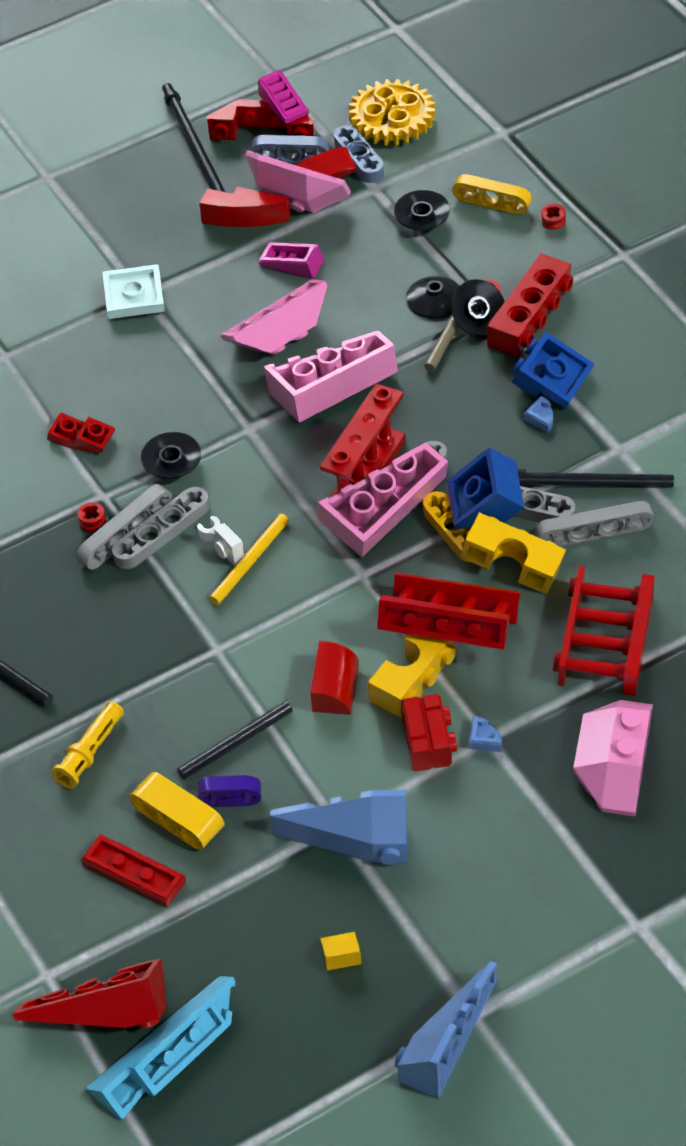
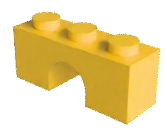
M479 512L465 539L460 558L489 570L495 559L503 556L511 557L517 560L522 567L518 583L547 595L561 566L566 549Z
M407 634L404 638L405 658L414 663L408 666H398L386 660L368 681L369 702L402 718L401 701L406 698H421L424 690L434 685L441 669L445 665L451 664L456 656L457 648L455 647V642Z

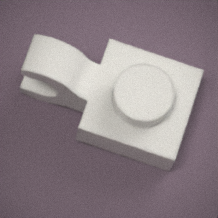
M215 516L210 517L212 526L210 529H206L201 524H198L199 537L204 541H214V548L222 559L227 558L235 567L244 557L242 540L225 523L220 524V520Z

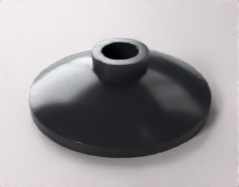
M429 190L409 192L400 197L394 206L396 220L402 226L412 230L421 231L436 228L447 220L450 213V206L446 198L437 192Z
M441 276L422 278L409 288L407 304L415 314L424 318L439 319L452 315V296L460 285L452 279Z
M479 279L469 280L455 290L451 299V313L456 324L466 333L474 336H487V325L505 301L500 291L491 283ZM471 306L478 309V315L472 312Z
M166 432L156 435L144 445L141 451V462L144 469L149 474L162 479H175L189 474L197 467L201 459V449L198 442L190 435L181 432Z

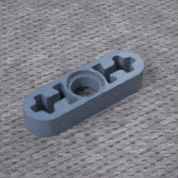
M350 125L336 128L334 131V145L336 148L346 146L357 168L355 172L360 179L367 183L380 181L384 176L383 161L358 130ZM355 152H364V153H365L364 155H361V156H354V155H352V154L355 153Z
M259 135L253 139L251 151L287 163H299L330 149L329 142L319 136ZM286 146H292L296 148L297 151L294 153L286 152L283 148Z

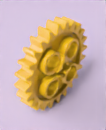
M386 79L385 84L382 85L375 81V87L365 85L366 92L358 90V96H352V103H349V122H351V126L355 127L361 135L364 134L365 140L374 138V144L384 140L385 146L390 141H394L395 145H399V140L409 143V137L418 140L419 133L426 134L427 128H432V121L435 120V102H433L432 95H427V89L420 90L419 84L411 87L409 80L404 84H400L399 79H396L395 83H390Z

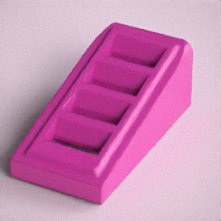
M280 70L258 79L259 96L285 124L309 114L308 108Z
M269 242L258 262L263 267L302 277L315 278L323 264L324 258L318 244Z

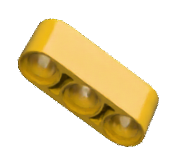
M151 772L129 795L130 802L140 813L197 850H202L225 825L223 818L216 810L157 772Z

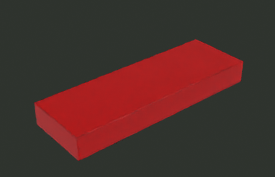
M99 834L81 858L82 865L165 907L170 905L186 883L185 875L102 834Z

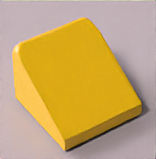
M355 932L320 938L327 971L362 964Z

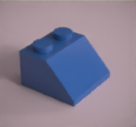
M491 447L447 480L454 527L457 529L471 528L479 512L505 523L524 509L516 461Z

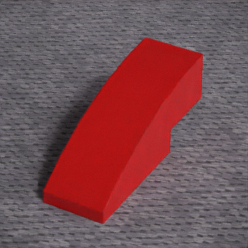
M236 187L233 194L207 189L199 202L202 224L224 227H258L284 223L290 220L289 197Z

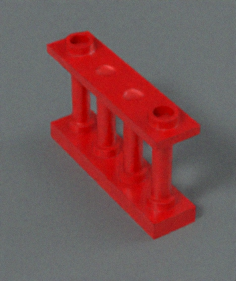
M377 383L374 385L320 465L321 471L336 476L337 487L330 498L340 493L344 487L350 484L354 485L367 478V475L376 469L381 470L387 467L395 459L406 442L405 433L391 429L390 416L403 398V392Z
M585 566L578 567L577 577H571L568 596L572 597L562 651L561 653L556 652L554 656L553 672H558L559 686H565L567 671L569 670L618 677V681H624L623 695L636 696L654 596V575L642 574L640 587L634 586V589L585 583ZM582 595L631 601L632 605H637L636 611H629V614L583 608L580 607ZM583 620L627 626V630H632L631 636H625L622 639L575 631L577 621ZM578 645L623 652L622 655L627 656V661L613 664L570 658L572 646Z
M395 573L393 596L382 595L379 599L377 629L504 650L507 644L509 623L516 624L518 620L520 592Z

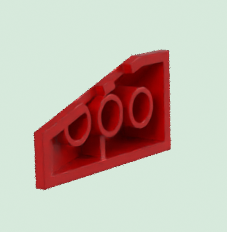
M158 958L116 970L117 975L102 983L97 978L87 980L84 984L74 988V992L70 994L68 989H60L22 1002L13 1012L14 1020L122 1028L138 1025L139 1029L154 1026L159 1022L158 1019L162 1017L167 1008L162 960Z

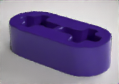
M248 775L205 777L198 783L197 798L210 807L253 806L261 800V781L256 777Z

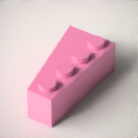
M379 331L343 341L342 347L336 349L327 347L317 349L316 355L301 359L299 355L288 358V364L275 367L273 363L264 366L269 394L299 423L398 372L394 344Z
M425 442L396 458L387 467L381 470L376 469L369 473L367 478L344 487L337 495L319 501L317 519L359 556L363 557L446 478L449 461Z

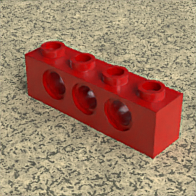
M540 253L487 325V346L519 357L524 349L528 348L536 332L544 328L551 311H556L564 293H568L571 290L574 278L571 276V263Z

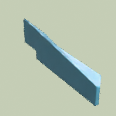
M220 976L90 1083L86 1087L88 1093L120 1120L126 1117L144 1092L149 1096H155L231 1025L232 1011L229 1010L231 987L235 986L234 978Z

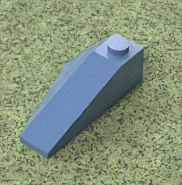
M370 790L360 792L359 799L344 801L340 796L330 798V804L316 807L314 804L304 803L274 809L270 812L273 835L372 863H383L386 865L408 863L406 790Z
M490 961L412 1036L407 1048L404 1046L400 1048L395 1059V1067L398 1068L400 1084L439 1099L497 983V963Z

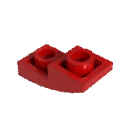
M346 146L319 153L295 164L296 166L340 179L357 170Z
M60 412L48 432L47 440L76 450L103 452L114 434L115 428L89 416L83 422Z

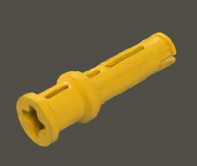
M113 701L107 702L79 742L67 748L63 761L55 765L51 770V775L57 783L69 789H73L78 785L79 776L85 769L92 766L96 750L124 715V710L120 705Z

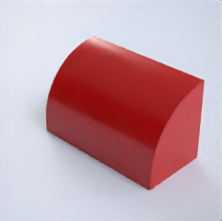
M319 641L310 691L312 712L351 715L359 660L349 648L334 642Z

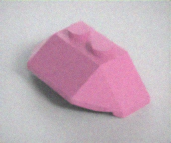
M250 150L246 151L245 156L261 192L289 197V207L297 212H304L306 210L315 213L349 197L351 193L343 179L315 172Z
M310 280L291 293L220 334L222 340L270 354H276L284 350L286 343L305 337L308 334L307 330L316 326L327 289L326 281Z
M619 700L583 714L573 772L586 791L596 801V805L601 812L634 817L636 815L653 704Z

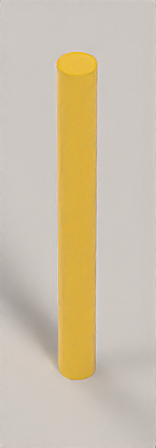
M278 515L211 594L209 600L212 604L218 606L289 523L286 515Z

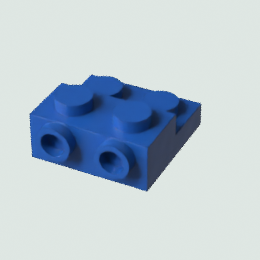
M545 332L539 341L535 338L532 340L525 351L529 355L528 358L525 360L521 357L511 371L516 375L512 383L535 398L542 393L565 409L595 364L548 332Z

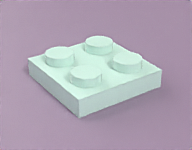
M158 264L103 272L108 319L165 312Z

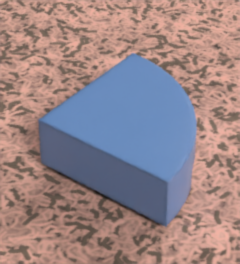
M540 396L524 412V421L549 433L554 421L550 402L545 397Z
M472 716L469 749L502 752L501 735L493 726L488 724L486 719Z

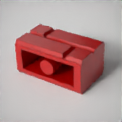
M438 694L426 695L422 698L403 699L401 701L402 719L412 770L421 771L428 770L431 767L442 768L450 766L452 764V753L457 752L455 733H448L447 726L452 725L449 706H442L441 696Z

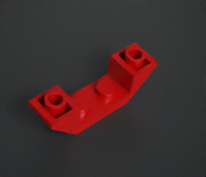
M237 99L207 116L209 139L236 141L239 126L287 129L288 136H315L314 120L308 115L285 124L264 100Z

